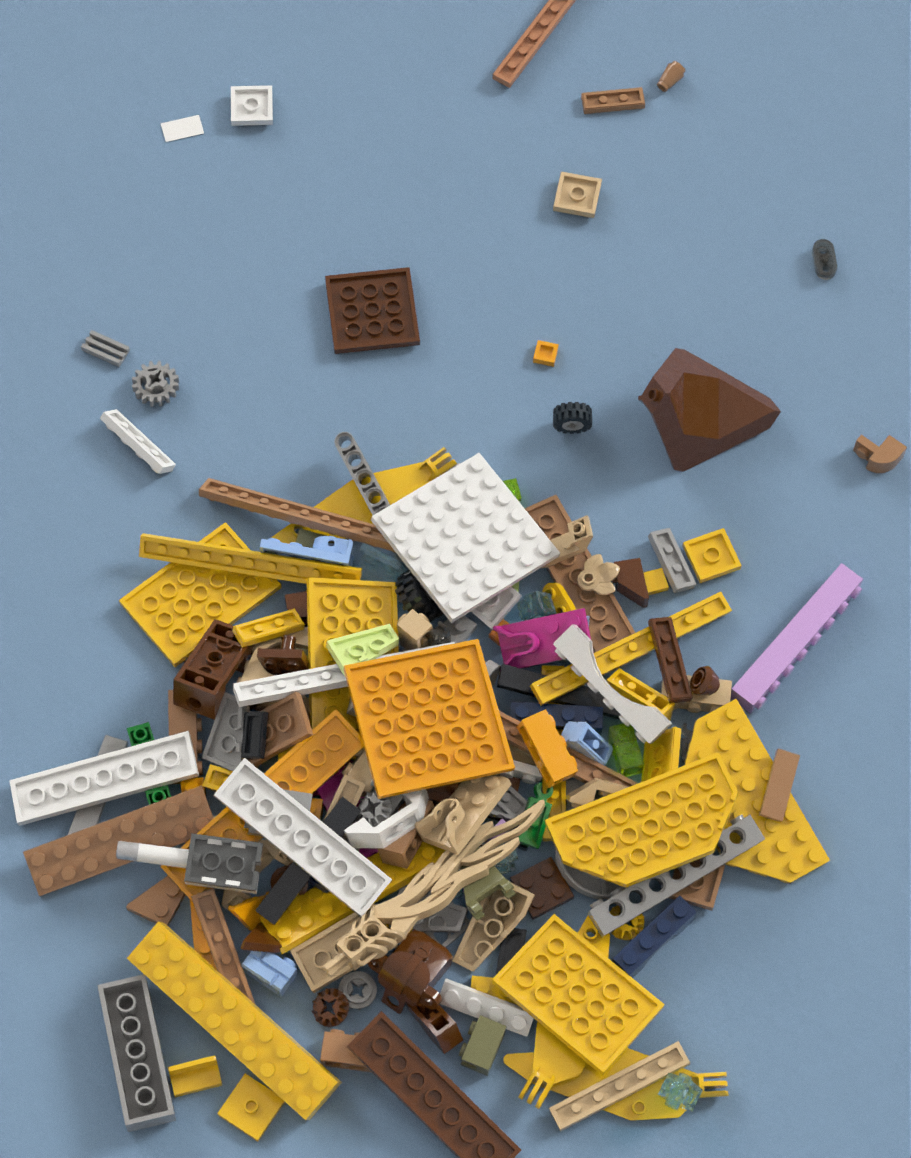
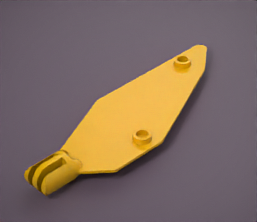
M445 447L423 462L373 473L390 505L441 476L457 464L455 459L451 460L452 456L450 453H446ZM364 478L361 481V485L369 484L371 478ZM353 479L314 506L317 509L373 524L371 521L373 515ZM381 496L373 497L371 503L376 504L380 502ZM292 523L271 537L280 540L282 543L290 544L291 542H296L297 533H295V530L304 529L327 536L347 539Z
M587 916L578 934L608 958L610 933L601 937L590 917ZM592 932L594 936L589 937L586 933ZM538 1021L532 1073L518 1098L523 1100L534 1082L535 1086L526 1103L531 1105L542 1087L544 1090L535 1105V1108L540 1109L552 1086L580 1076L586 1062Z
M627 1048L603 1076L586 1063L580 1076L556 1083L550 1090L566 1097H571L645 1059L648 1055ZM534 1052L506 1054L503 1059L504 1064L528 1080L532 1073ZM682 1068L603 1109V1111L630 1121L679 1118L699 1098L729 1096L726 1090L704 1091V1089L728 1087V1081H704V1079L727 1077V1072L695 1073Z

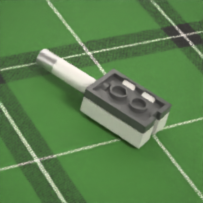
M191 833L189 850L119 841L116 858L186 868L184 882L187 885L257 894L259 872L255 871L256 865L261 866L263 843Z

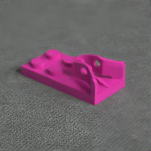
M585 608L502 626H493V630L498 632L504 664L517 668L563 660L555 652L557 648L553 643L572 624L577 625L591 639Z

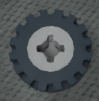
M579 402L557 405L553 409L554 429H557L558 432L563 431L565 434H579L581 431L586 432L587 429L590 430L592 427V408L586 405V403L579 404Z

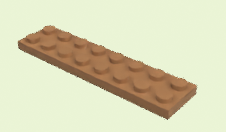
M557 495L524 508L549 540L569 532L567 523L572 521ZM586 548L585 552L549 566L546 569L554 583H560L564 587L576 610L585 608L586 616H590L589 631L595 653L634 634L635 631L613 593L599 595L595 591H584L579 587L577 583L578 575L584 570V564L587 559L591 557L590 552ZM587 577L585 581H592V578Z
M201 785L23 851L37 892L39 896L133 862L116 858L119 841L174 847L189 841L191 833L197 834L214 817Z

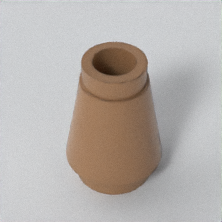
M677 61L668 63L657 83L658 88L666 92L684 77L685 68Z

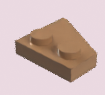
M166 876L128 903L126 909L155 924L159 921L169 927L185 894L169 876Z

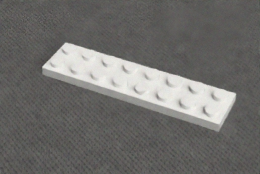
M189 731L9 781L18 825L21 826L156 787L198 777L199 773Z
M245 758L213 795L360 917L366 913L392 880Z

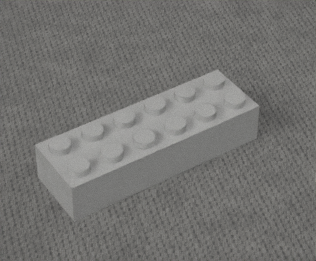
M143 974L97 985L127 1131H136L176 1121L146 976Z

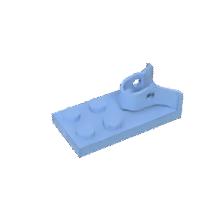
M320 536L314 539L312 548L303 547V545L296 542H291L290 544L282 543L275 538L261 539L260 552L352 567L354 563V556L351 554L353 547L351 539Z

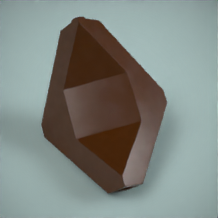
M675 348L652 377L642 395L638 396V400L651 413L672 468L677 471H686L770 429L781 413L780 409L768 396L689 351Z

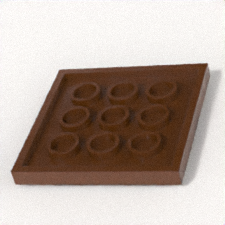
M410 267L325 276L335 354L420 345Z

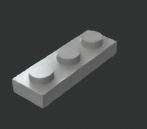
M666 528L650 532L648 538L673 592L678 593L694 589L696 582L671 529Z

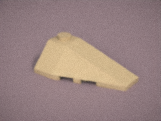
M512 883L516 894L510 899H507L502 891L498 889L482 900L479 904L482 906V912L485 916L478 921L472 917L452 962L474 972L526 916L535 894Z

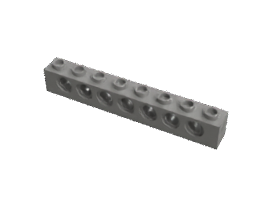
M741 814L730 821L732 826L723 830L717 844L721 850L719 856L710 854L700 858L701 865L699 868L692 867L690 863L677 867L676 869L681 873L679 880L672 879L669 871L634 884L625 890L621 886L610 893L612 897L605 902L601 898L590 905L592 909L587 914L600 936L604 937L762 842L765 837L752 816L749 815L744 818ZM731 832H735L740 836L739 844H734L730 841L729 835ZM651 880H656L660 883L661 889L659 892H654L650 889L649 882ZM631 892H636L640 895L641 901L639 904L630 902L629 894ZM609 905H618L621 910L620 915H611L609 913Z

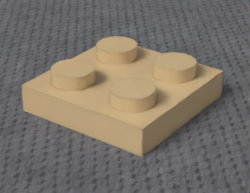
M561 172L553 211L594 218L602 179Z

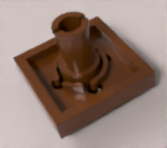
M282 636L281 649L258 648L257 658L259 662L272 675L276 676L308 670L309 660L304 651L295 649L296 637Z

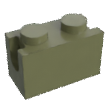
M481 1015L477 1022L472 1021L468 1034L471 1035L468 1044L463 1043L458 1055L462 1057L461 1065L488 1076L505 1036L507 1026Z

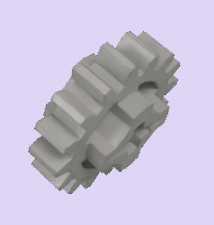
M149 361L148 367L142 364V371L136 370V377H132V388L136 398H141L143 404L150 401L151 407L154 406L155 402L162 406V401L164 400L170 403V396L176 397V391L179 390V377L176 375L175 369H170L168 363L161 366V361H158L157 365H153V362ZM167 377L170 380V384H168L166 381Z

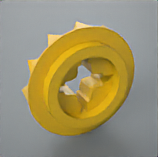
M618 905L612 907L609 913L613 916H619L621 913L620 907ZM643 914L630 920V926L628 924L622 925L610 933L621 940L634 939L644 928Z

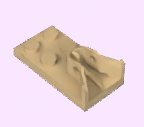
M497 774L462 781L449 799L441 801L429 815L415 823V829L423 842L459 855L512 784L508 778Z
M374 903L366 911L367 916L370 915L371 908L375 906ZM355 912L290 950L313 993L353 970L347 965L333 977H328L322 966L339 954L336 943L351 930L353 922L358 920V924L361 922L362 917Z

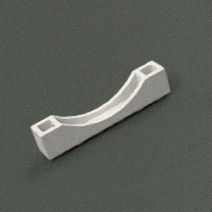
M572 624L553 643L557 648L555 652L563 660L567 658L573 664L571 669L578 676L581 677L583 675L589 681L587 685L593 692L597 693L599 691L605 697L603 702L611 710L615 708L621 714L619 718L626 726L632 725L637 731L635 735L643 743L646 741L649 744L653 743L672 725L657 707L644 706L632 702L621 696L608 684L597 666L592 640L577 625Z

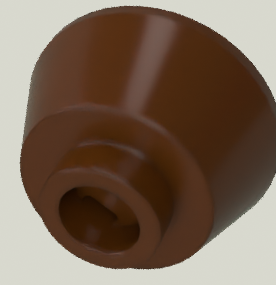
M710 666L700 667L693 673L690 680L692 692L695 695L710 696L718 691L720 687L719 677Z

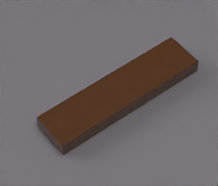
M651 618L648 621L669 704L690 702L693 696L672 618Z

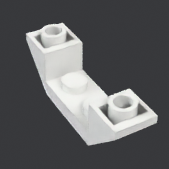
M427 790L403 794L406 807L374 828L364 817L344 830L348 843L353 848H385L413 830L415 823L424 818L429 799Z

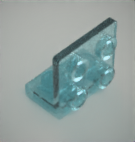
M365 543L359 549L362 557L356 567L362 568L361 580L397 582L398 576L404 573L406 569L403 562Z

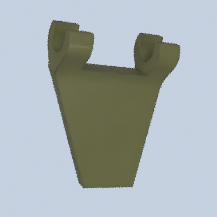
M462 866V867L460 868V870L465 869V868L470 867V866ZM495 866L489 868V875L463 887L466 906L477 921L485 916L482 912L483 908L479 904L482 900L498 889L502 891L507 899L516 894L512 883Z

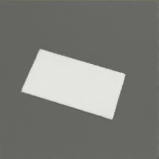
M199 115L161 123L166 142L204 134Z

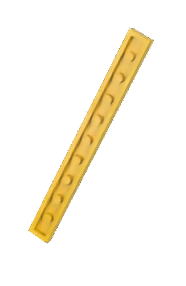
M145 533L140 536L139 557L304 584H307L309 577L361 580L362 568Z
M720 591L669 617L672 618L678 639L729 614L732 609ZM649 626L594 653L602 676L655 650ZM571 664L532 683L530 688L540 706L587 684L589 681L583 675L581 677L578 676L571 669L573 665Z

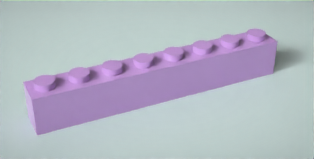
M841 563L731 689V699H737L740 706L750 714L755 708L759 710L767 700L765 698L769 692L773 694L781 684L779 682L783 676L787 678L794 669L793 664L797 660L801 662L808 653L806 649L810 645L815 646L822 637L820 633L824 629L829 630L835 622L834 617L838 613L842 615L849 606L847 602L851 598L856 599L861 593L862 588L860 586L863 578Z

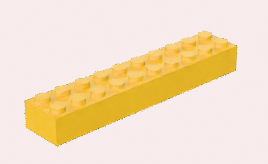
M158 921L127 957L134 966L305 1120H311L342 1083L165 923Z

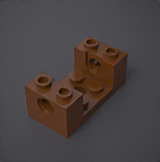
M214 619L173 679V704L215 720L225 693L226 684L235 671L244 673L245 663L251 659L254 645L242 648L232 632L233 625Z

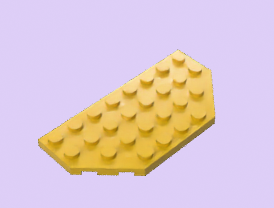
M734 699L697 719L694 724L691 742L689 743L685 765L719 752L738 791L737 799L724 830L732 826L730 821L741 814L744 818L751 815L765 837L762 842L725 864L789 884L829 862V857L791 792L781 823L759 816L773 761L738 700ZM731 832L729 835L730 841L734 844H739L740 836L735 832ZM717 845V846H716V849L718 850V852H719V854H720L721 850H720L719 846Z
M718 752L545 820V824L564 865L627 888L713 854L737 799L738 791Z

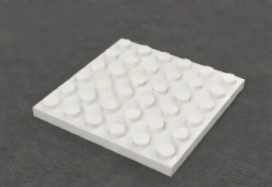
M480 453L403 497L371 518L372 523L451 623L558 558L560 554Z

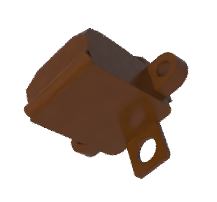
M413 929L389 957L384 955L381 958L372 959L367 964L379 974L378 981L386 988L381 999L382 1003L398 1014H401L406 1002L411 1006H418L421 1003L429 1009H436L442 1002V996L433 987L451 966L453 956L446 947L424 932ZM389 996L396 998L399 1005L393 1004L389 1000Z

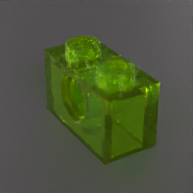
M624 723L610 726L607 737L609 744L613 747L612 754L618 773L625 777L641 774L644 762L633 726H626Z

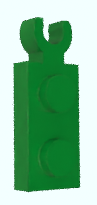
M542 783L535 785V798L528 797L524 811L540 800L545 801V807L537 820L524 833L517 836L519 837L520 844L534 849H539L546 827L545 820L548 819L552 804L546 801L547 798L552 796L553 787L547 788L546 794H543L541 792Z

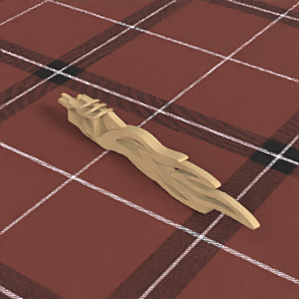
M540 800L517 817L494 827L493 821L482 824L459 855L446 850L435 865L432 862L423 868L412 879L402 894L372 907L370 915L367 916V912L363 914L359 924L358 920L354 921L351 930L336 943L339 954L322 966L326 975L333 977L347 965L355 971L360 966L369 963L372 959L383 957L388 951L395 948L398 943L406 939L407 934L418 920L441 911L463 887L489 875V868L502 861L518 847L520 841L517 836L524 833L537 820L545 807V801ZM499 834H502V835H500V836H498V837H496V838L490 840L489 842H487L486 844H484L482 847H480V848L476 851V849H477L484 841H486V840H488V839H490V838H492V837H494V836H497V835H499ZM462 866H470L459 871ZM431 890V895L429 897L417 903ZM384 924H391V929H388Z

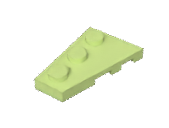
M387 624L328 640L326 648L345 676L344 665L374 660L399 645V637L391 625Z

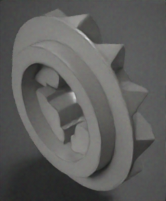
M376 790L372 793L367 792L364 798H360L357 808L362 812L357 818L360 820L364 817L373 828L391 815L392 803L390 798L378 799ZM371 803L378 806L375 808V815L369 811Z
M361 971L351 972L344 976L338 990L346 995L350 1009L360 1010L370 1006L377 993L374 979L369 974ZM353 985L358 988L364 986L362 989L363 998L358 994L351 996L354 992Z

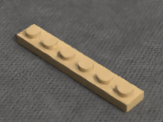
M679 1041L555 1104L549 1110L561 1132L690 1065V1061Z

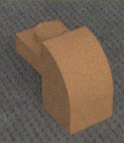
M860 435L856 440L853 451L861 459L868 461L867 470L874 473H886L897 466L904 457L907 447L890 435L880 446Z

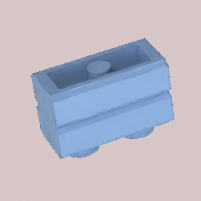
M568 721L561 735L564 737L567 746L605 766L613 751V747L608 742H605V739L586 722Z
M251 951L241 965L244 973L280 997L284 995L298 974L297 968H295L296 964L287 957L282 959L276 953Z

